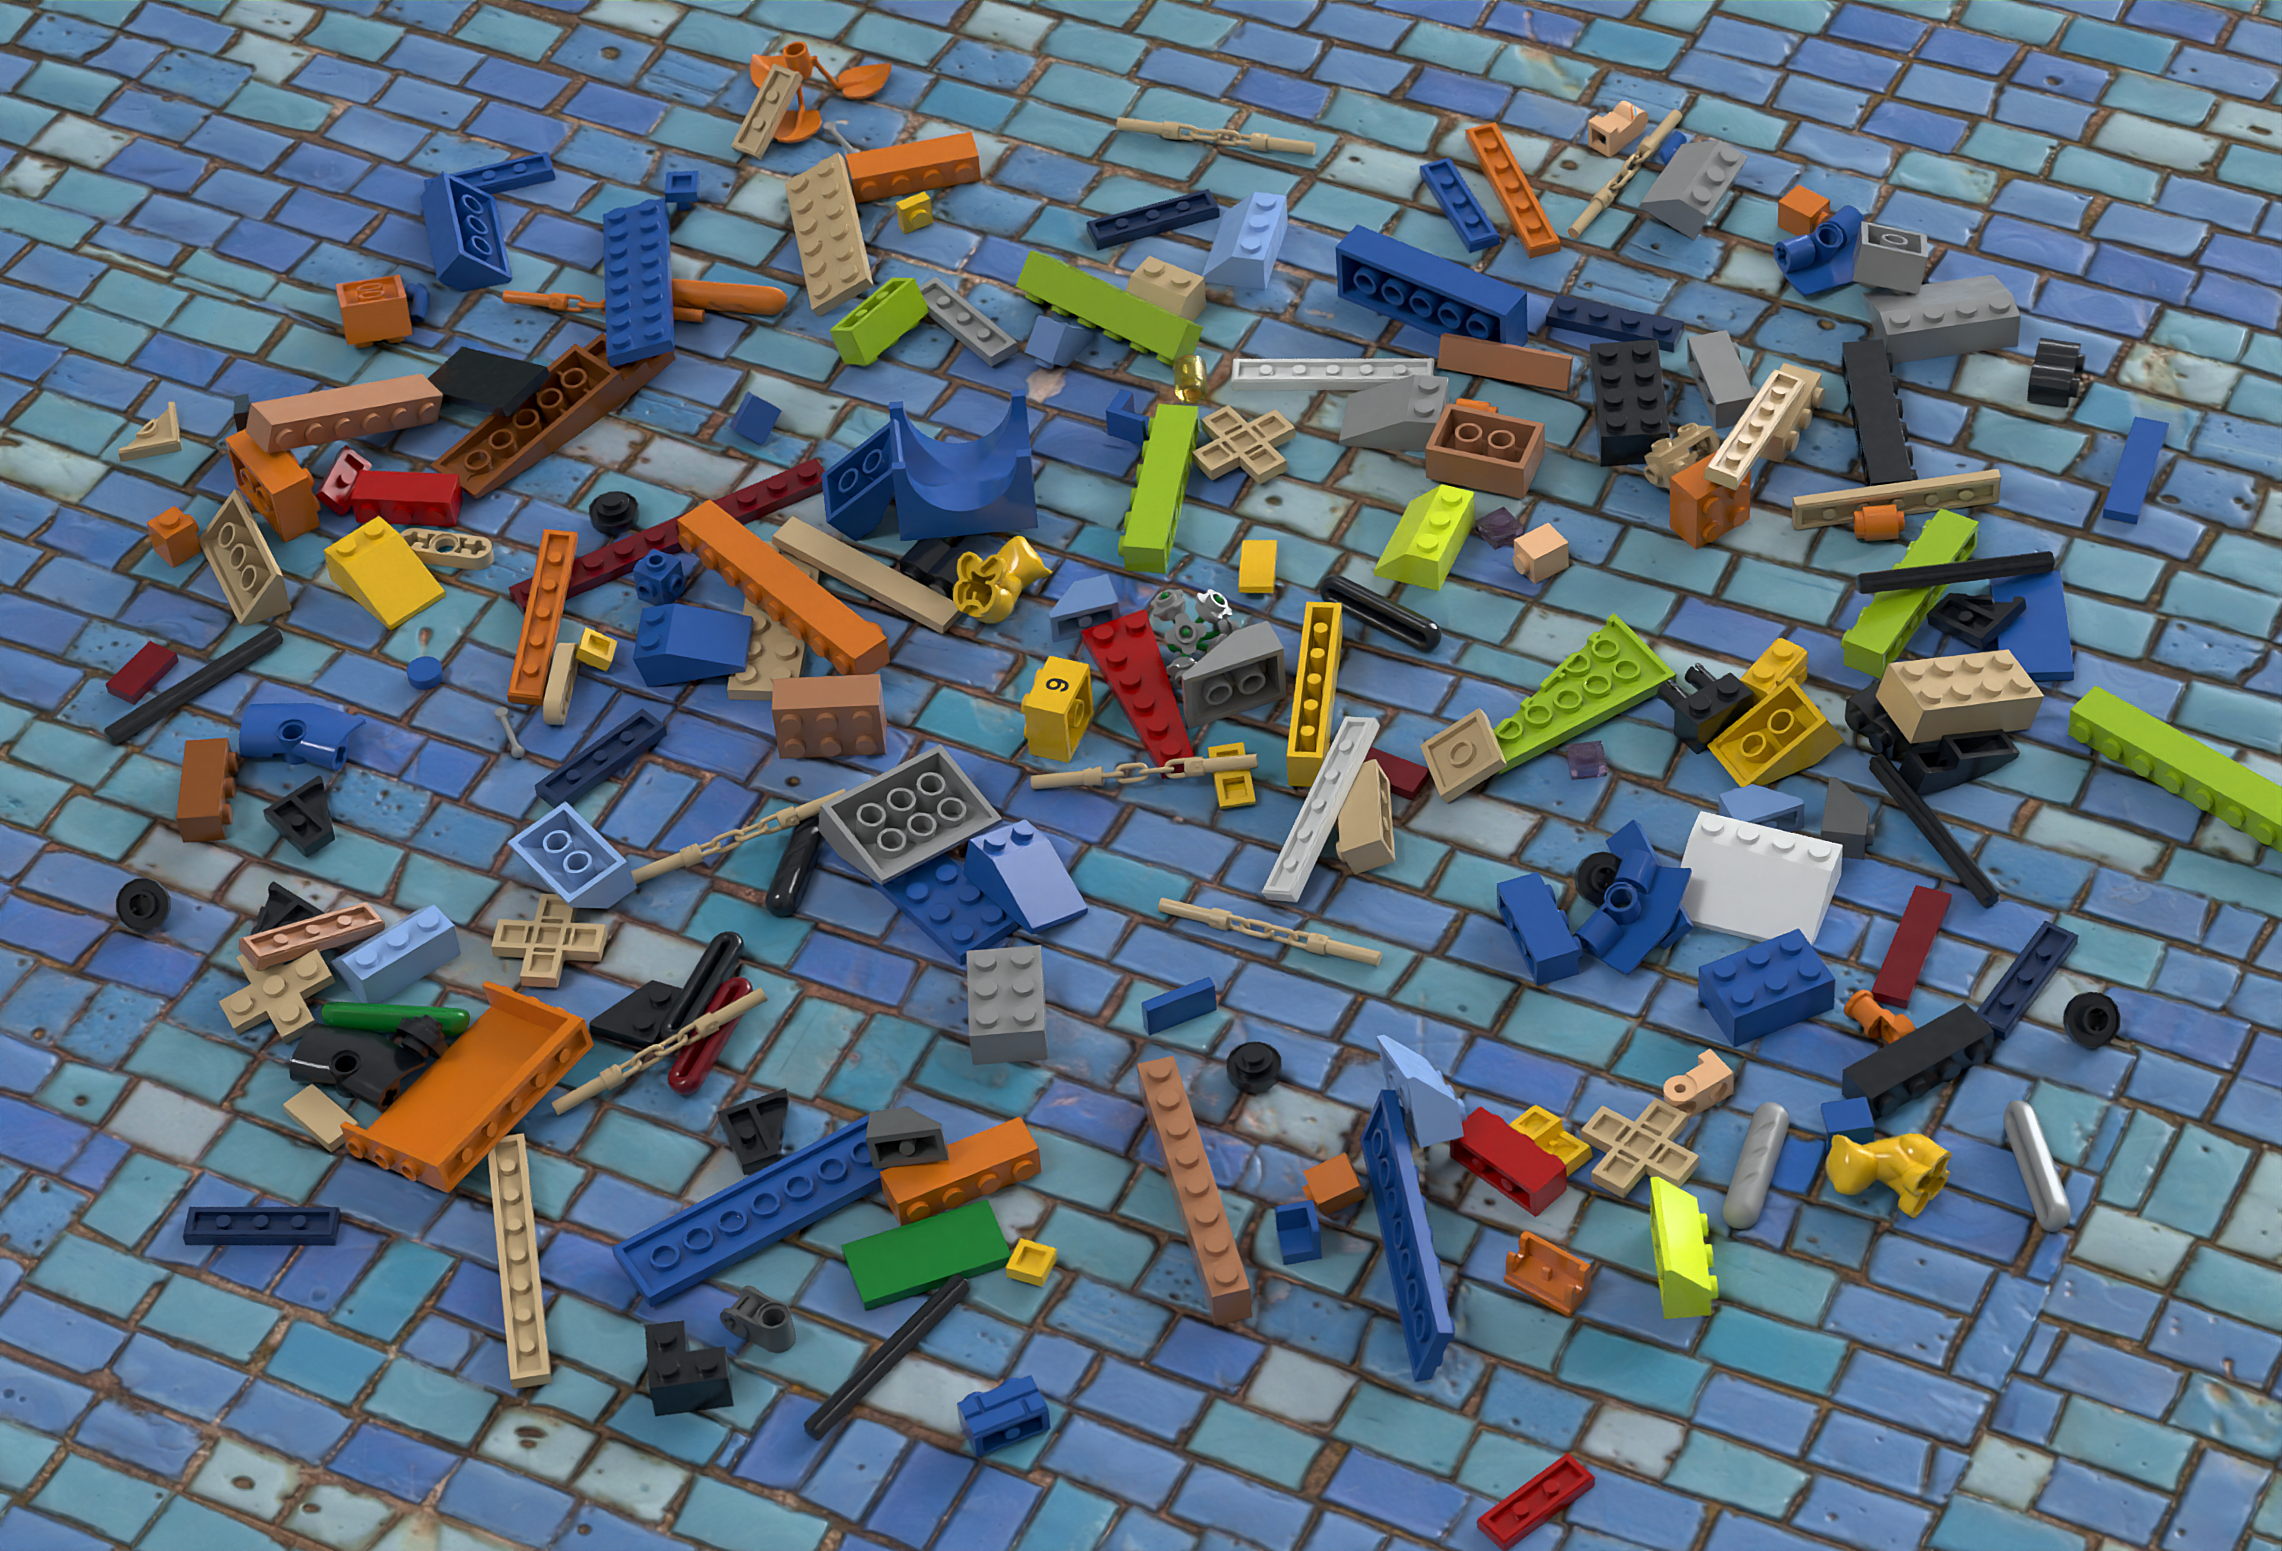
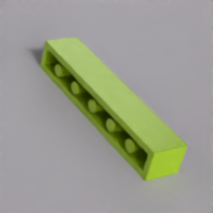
M1030 250L1016 284V287L1027 292L1025 298L1039 304L1048 301L1053 304L1051 310L1068 317L1070 313L1079 316L1077 319L1078 323L1093 329L1096 328V325L1105 328L1104 335L1118 341H1122L1123 337L1131 340L1130 347L1148 354L1150 349L1158 353L1157 360L1171 366H1175L1176 361L1189 364L1204 328L1050 255Z
M1158 404L1155 417L1149 418L1148 437L1150 439L1143 442L1142 460L1144 462L1137 466L1136 483L1138 486L1137 488L1133 487L1131 490L1130 507L1132 510L1131 512L1126 511L1124 519V531L1126 534L1125 536L1120 535L1118 543V555L1124 556L1125 571L1166 574L1193 463L1192 452L1196 450L1200 434L1199 410L1196 406Z
M1940 508L1932 520L1928 519L1925 522L1921 536L1917 541H1912L1909 544L1904 559L1901 563L1897 562L1892 570L1967 561L1977 548L1979 522ZM1950 584L1875 593L1869 607L1865 606L1861 610L1853 629H1847L1841 641V649H1844L1843 665L1882 679L1888 663L1895 662L1927 617L1926 614L1936 605Z

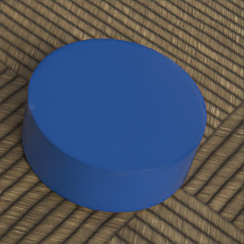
M423 656L411 661L407 666V676L410 685L420 690H427L437 686L443 679V671L439 660L434 657Z

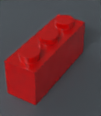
M372 470L359 471L351 496L357 523H368L380 516L388 524L456 527L464 500L459 474Z
M1481 1106L1473 1111L1466 1121L1462 1122L1464 1137L1449 1140L1450 1157L1534 1217H1537L1567 1190V1166L1558 1156L1547 1153L1537 1146L1528 1135L1520 1134L1507 1125L1499 1115L1491 1114Z

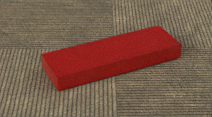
M1567 1452L1477 1519V1528L1502 1551H1507L1594 1487L1595 1477Z

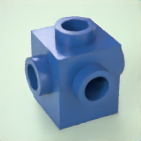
M653 548L633 568L638 599L651 605L673 604L686 590L681 560L671 554H666Z

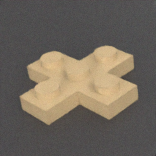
M1227 405L1201 419V429L1213 441L1193 451L1192 460L1211 480L1240 466L1260 485L1287 471V460L1274 448L1295 438V427L1276 409L1247 423L1235 410Z
M541 893L534 921L498 919L491 949L493 956L524 958L520 973L522 986L558 988L565 960L601 962L607 938L606 924L574 923L578 908L569 907L557 894Z
M317 949L285 966L283 963H279L256 970L243 954L236 957L251 984L218 1001L236 1035L270 1018L286 1045L304 1035L316 1023L304 999L335 983L331 972Z
M1655 1098L1637 1120L1633 1122L1602 1105L1581 1129L1582 1141L1607 1153L1592 1170L1591 1182L1623 1199L1644 1174L1651 1177H1660L1680 1188L1699 1166V1155L1673 1142L1688 1124V1114Z

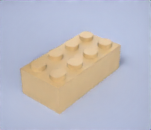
M2008 649L1888 663L1875 697L1911 744L1941 740L1942 735L1996 729H2003L2004 732L2030 729L2044 695Z

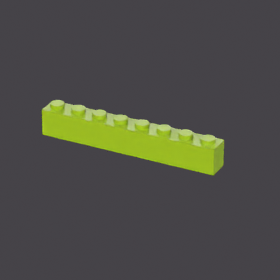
M2097 685L2070 709L2068 735L2075 738L2078 742L2090 746L2104 754L2107 758L2119 762L2135 771L2138 775L2146 777L2164 787L2170 793L2182 797L2196 805L2199 809L2209 812L2225 821L2228 825L2247 833L2262 844L2268 845L2282 853L2281 786Z

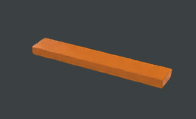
M1496 122L1466 129L1465 138L1529 259L1561 251L1560 240Z
M552 529L543 530L507 693L508 702L543 706L578 544V532Z

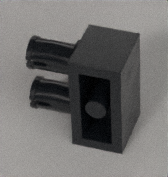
M1696 663L1695 668L1691 666L1684 677L1687 683L1698 690L1696 693L1689 696L1672 679L1667 680V684L1663 682L1657 690V697L1674 710V735L1697 755L1708 749L1707 745L1752 709L1754 692L1731 672L1720 679H1716L1700 663Z

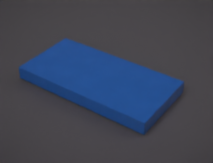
M2061 570L1989 579L1990 593L1993 595L1994 602H2013L2014 596H2020L2025 598L2027 607L2020 616L1996 637L1997 651L2009 649L2032 681L2074 680V665Z

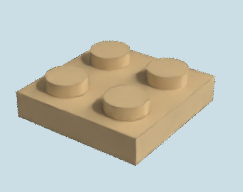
M1480 708L1420 745L1439 795L1446 803H1449L1507 766L1488 717Z

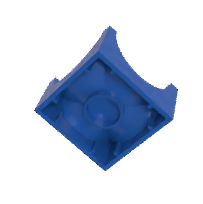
M1025 389L1011 390L1009 410L1004 420L995 430L980 439L966 443H946L926 436L909 420L903 406V401L889 402L890 420L895 419L899 422L904 462L891 463L900 542L1038 528Z

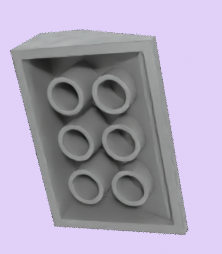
M1994 275L1921 285L1919 294L1899 295L1893 293L1890 289L1863 293V301L1877 340L1883 339L1885 352H1891L1893 364L2018 346L2020 313L2012 293Z
M940 744L821 804L818 831L838 856L880 885H883L1002 823V818Z

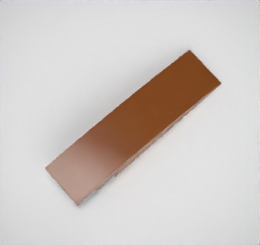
M601 333L584 348L574 344L547 367L551 374L550 378L542 384V389L538 393L530 396L520 405V409L516 414L510 417L496 414L489 415L433 462L431 468L437 473L459 474L462 490L477 500L530 468L616 408L676 359L674 352L670 351L611 367L607 359L605 334Z

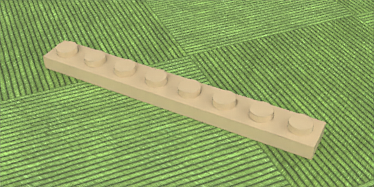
M524 1133L504 1136L488 1153L509 1371L513 1389L552 1383L527 1146Z

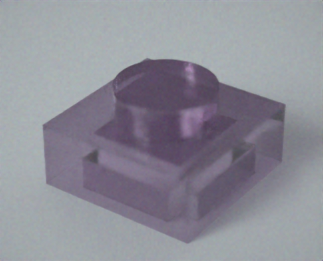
M1504 506L1475 521V531L1494 550L1524 535V526Z
M1602 740L1566 744V758L1571 780L1607 776V763Z

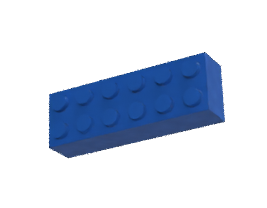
M1358 224L1335 247L1338 297L1438 338H1441L1443 333H1449L1523 347L1528 342L1526 291Z

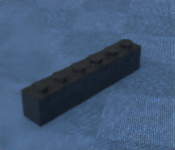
M1883 339L1842 342L1841 369L1865 486L1870 487L1918 480L1917 470H1911L1910 466H1913L1912 447L1905 445L1908 442L1906 422H1900V419L1903 418L1902 400L1895 398L1898 395L1896 375H1890L1893 372L1891 352H1885Z

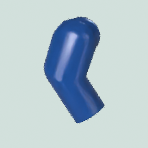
M1673 132L1660 149L1659 156L1665 166L1670 162L1681 144H1685L1687 141L1685 135L1681 132Z
M410 283L405 288L407 301H413L409 316L412 321L421 323L425 321L430 295L424 284L418 283L415 285Z

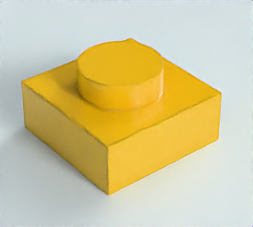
M925 191L896 202L898 224L904 234L933 223L931 199Z
M586 627L580 637L574 658L585 662L589 666L597 667L607 672L612 663L618 641Z
M1021 1238L1006 1266L1007 1277L1043 1287L1058 1258L1057 1249Z

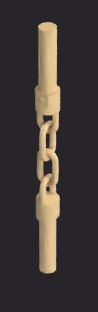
M1672 110L1654 132L1642 140L1637 146V151L1623 164L1621 171L1593 196L1590 205L1569 227L1568 234L1572 238H1578L1595 217L1607 209L1617 195L1618 189L1634 176L1642 162L1655 154L1660 148V143L1682 119L1680 111ZM1630 163L1636 164L1632 171L1626 170ZM1623 176V179L1617 184L1616 181Z
M1118 117L1116 124L1117 130L1161 135L1162 138L1194 141L1197 139L1213 141L1219 145L1233 147L1238 145L1250 146L1251 150L1266 152L1267 150L1314 155L1316 151V143L1275 138L1270 137L1269 134L1255 132L1252 135H1246L1234 130H1208L1178 122L1164 121V123L1122 117ZM1182 129L1191 130L1190 136L1181 135ZM1199 133L1209 134L1211 136L1199 135ZM1221 134L1234 135L1233 142L1219 140Z
M1257 754L1207 759H1204L1203 756L1179 758L1167 761L1164 767L1148 768L1146 764L1139 762L1121 764L1116 767L1114 772L1104 773L1102 766H1097L1094 769L1088 767L1083 771L1031 776L1032 790L1078 785L1090 787L1093 785L1104 786L1105 778H1115L1119 783L1123 784L1145 781L1149 774L1165 773L1171 779L1205 776V773L1258 768ZM1173 764H1184L1185 772L1171 773L1174 771V767L1170 766ZM1142 768L1139 770V774L1143 775L1141 777L1121 778L1125 775L1121 771L1123 769Z
M842 789L801 806L785 808L761 819L757 824L741 830L728 831L700 846L695 843L682 848L677 854L631 871L635 884L683 866L687 868L701 863L706 856L732 850L741 846L744 841L760 835H770L799 825V821L820 814L821 804L846 791ZM777 819L779 826L769 829L767 822ZM758 829V831L745 836L746 833ZM735 835L737 842L721 848L720 840ZM711 847V849L702 852V850Z
M1163 897L1158 904L1159 912L1206 923L1211 928L1223 931L1230 929L1258 938H1269L1270 940L1306 949L1307 952L1322 956L1330 954L1374 966H1379L1381 962L1382 952L1331 940L1330 936L1314 932L1293 931L1267 922L1245 919L1233 915L1230 911L1212 908L1211 910ZM1232 920L1241 922L1240 926L1232 925ZM1250 924L1264 927V933L1250 930ZM1275 931L1289 934L1288 938L1276 936L1274 935ZM1298 936L1308 938L1307 944L1298 942Z
M760 987L711 1014L709 1012L694 1020L693 1023L682 1028L678 1034L635 1054L631 1060L619 1066L615 1064L600 1072V1076L551 1102L557 1115H560L607 1088L611 1090L626 1082V1077L660 1062L664 1056L684 1045L687 1046L701 1038H706L720 1030L719 1027L767 1001L765 993ZM695 1028L698 1034L688 1039L685 1033ZM678 1040V1043H677V1044H675V1045H673V1046H671V1047H669L668 1049L665 1050V1048H664L665 1046H667V1045L671 1044L672 1042ZM654 1051L657 1057L642 1065L639 1058ZM629 1066L632 1067V1068L629 1069L628 1071H626V1072H624V1073L622 1072L623 1069H625V1068H627V1067H629Z

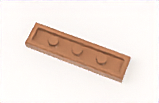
M1443 333L1440 338L1437 368L1568 391L1574 356Z
M367 902L240 938L238 949L256 970L300 958L315 949L320 952L374 936L384 930L385 922Z

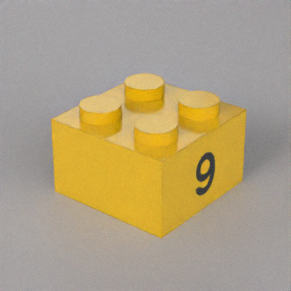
M1049 656L1043 669L1039 668L1037 670L1034 686L1030 694L1026 693L1021 703V713L1025 714L1026 722L1024 738L1028 739L1029 754L1070 763L1094 715L1089 664Z

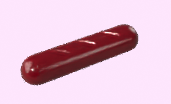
M734 977L724 982L718 989L704 1015L709 1012L713 1014L753 992L751 983L743 977ZM744 1013L719 1027L720 1030L706 1038H701L690 1045L684 1046L667 1077L669 1087L676 1094L690 1096L698 1092ZM696 1029L694 1030L690 1038L698 1034Z

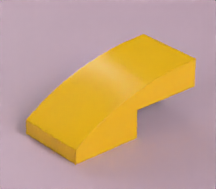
M1243 540L1239 569V593L1274 592L1276 580L1275 565L1278 553L1277 540Z
M1243 742L1208 747L1209 758L1246 755ZM1250 769L1212 772L1220 810L1256 804Z
M1536 1104L1509 1124L1511 1128L1520 1134L1528 1135L1537 1146L1547 1153L1558 1156L1567 1166V1177L1593 1157L1590 1145L1564 1131L1562 1120Z

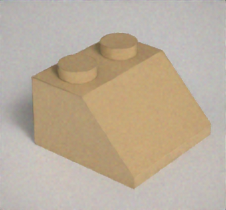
M1148 256L1131 274L1125 290L1192 322L1207 307L1204 277Z

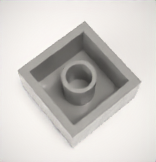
M1861 221L1852 257L1853 281L1858 282L1862 287L1875 289L1877 286L1890 288L1893 293L1899 295L1919 294L1928 259L1927 235Z

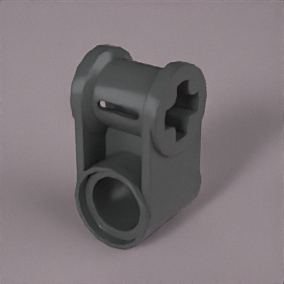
M745 1286L740 1291V1298L733 1306L725 1308L720 1313L722 1324L732 1334L745 1338L769 1352L782 1353L787 1351L796 1341V1333L789 1307L785 1303L763 1294L755 1287Z

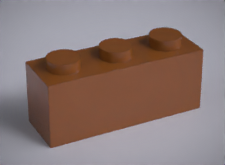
M228 738L185 741L176 816L183 843L226 840L227 825H232L233 810L230 799H235L236 797L233 773H238L239 770L238 754L236 751H231Z

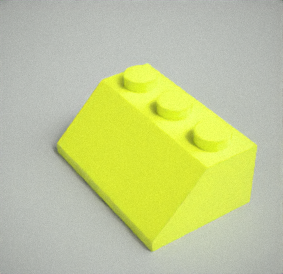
M1441 484L1410 501L1374 569V575L1440 591L1475 523L1474 492Z
M1650 1177V1230L1664 1319L1710 1316L1712 1299H1718V1283L1716 1275L1709 1276L1708 1268H1713V1252L1711 1244H1704L1703 1237H1708L1706 1213L1699 1214L1696 1197L1660 1177Z

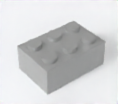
M1041 945L967 951L969 1038L973 1065L1048 1059L1045 983Z

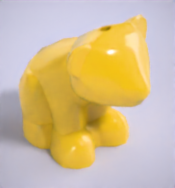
M1015 536L997 554L990 555L984 561L970 551L962 554L957 562L959 580L953 588V600L959 611L970 615L975 620L987 624H996L1010 616L1014 604L1024 588L1038 579L1047 578L1052 574V571L1044 567L1040 556L1023 536Z
M1916 1133L1877 1140L1865 1145L1854 1143L1842 1135H1834L1831 1141L1832 1147L1826 1160V1174L1837 1193L1850 1196L1861 1194L1875 1180H1878L1893 1189L1900 1196L1898 1207L1907 1216L1916 1218L1925 1208L1928 1201L1933 1200L1948 1180L1950 1171L1946 1170L1952 1154L1931 1139Z

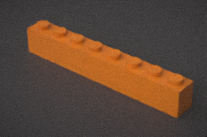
M710 499L677 520L680 533L678 540L686 552H692L709 570H715L720 574L729 586L736 587L745 594L752 604H758L763 608L773 621L782 623L796 639H802L812 647L819 657H825L834 664L840 674L847 676L870 675L890 663L886 636Z

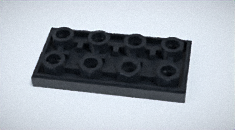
M462 346L427 379L443 394L442 401L503 417H510L519 411L520 405L525 400L542 389V384L550 378L551 374L548 368L543 365Z

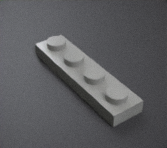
M934 277L919 286L930 311L928 315L991 367L1018 352L1017 342L938 277Z

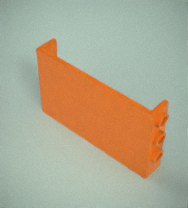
M486 981L482 987L490 1007L446 1050L441 1059H437L367 1130L346 1121L340 1125L346 1139L345 1145L347 1149L357 1158H366L377 1163L385 1170L392 1169L403 1174L411 1181L418 1180L449 1193L594 1046L584 1018L568 1013L561 1007L545 1004L533 996L528 997L517 993L507 986H499Z

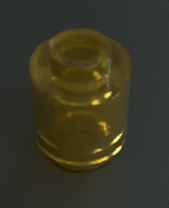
M1184 355L1178 358L1173 364L1175 393L1183 403H1200L1208 392L1206 362L1197 355Z

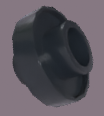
M610 491L601 494L589 506V518L593 528L605 534H620L630 530L636 525L640 516L639 505L635 497L622 491Z
M1604 851L1589 854L1582 859L1576 868L1574 876L1576 890L1581 898L1592 905L1602 906L1605 903V892L1608 887L1614 884L1622 859L1614 853Z
M138 878L126 883L120 889L116 899V912L120 920L128 928L136 931H150L161 926L168 918L171 910V898L167 889L160 882L150 878Z
M2084 992L2076 995L2068 1002L2064 1010L2063 1025L2066 1034L2076 1044L2082 1047L2098 1048L2107 1045L2115 1038L2120 1028L2121 1016L2118 1006L2109 996L2100 992Z
M426 1014L422 1018L414 1016L412 1020L403 1017L395 1029L397 1034L403 1038L400 1043L401 1046L423 1060H426L428 1055L441 1059L448 1049V1045L443 1041L445 1035L440 1031L443 1027L442 1024Z
M1259 1041L1246 1042L1237 1046L1230 1052L1226 1060L1228 1079L1233 1086L1242 1091L1252 1093L1268 1090L1279 1082L1282 1075L1281 1056L1277 1049Z

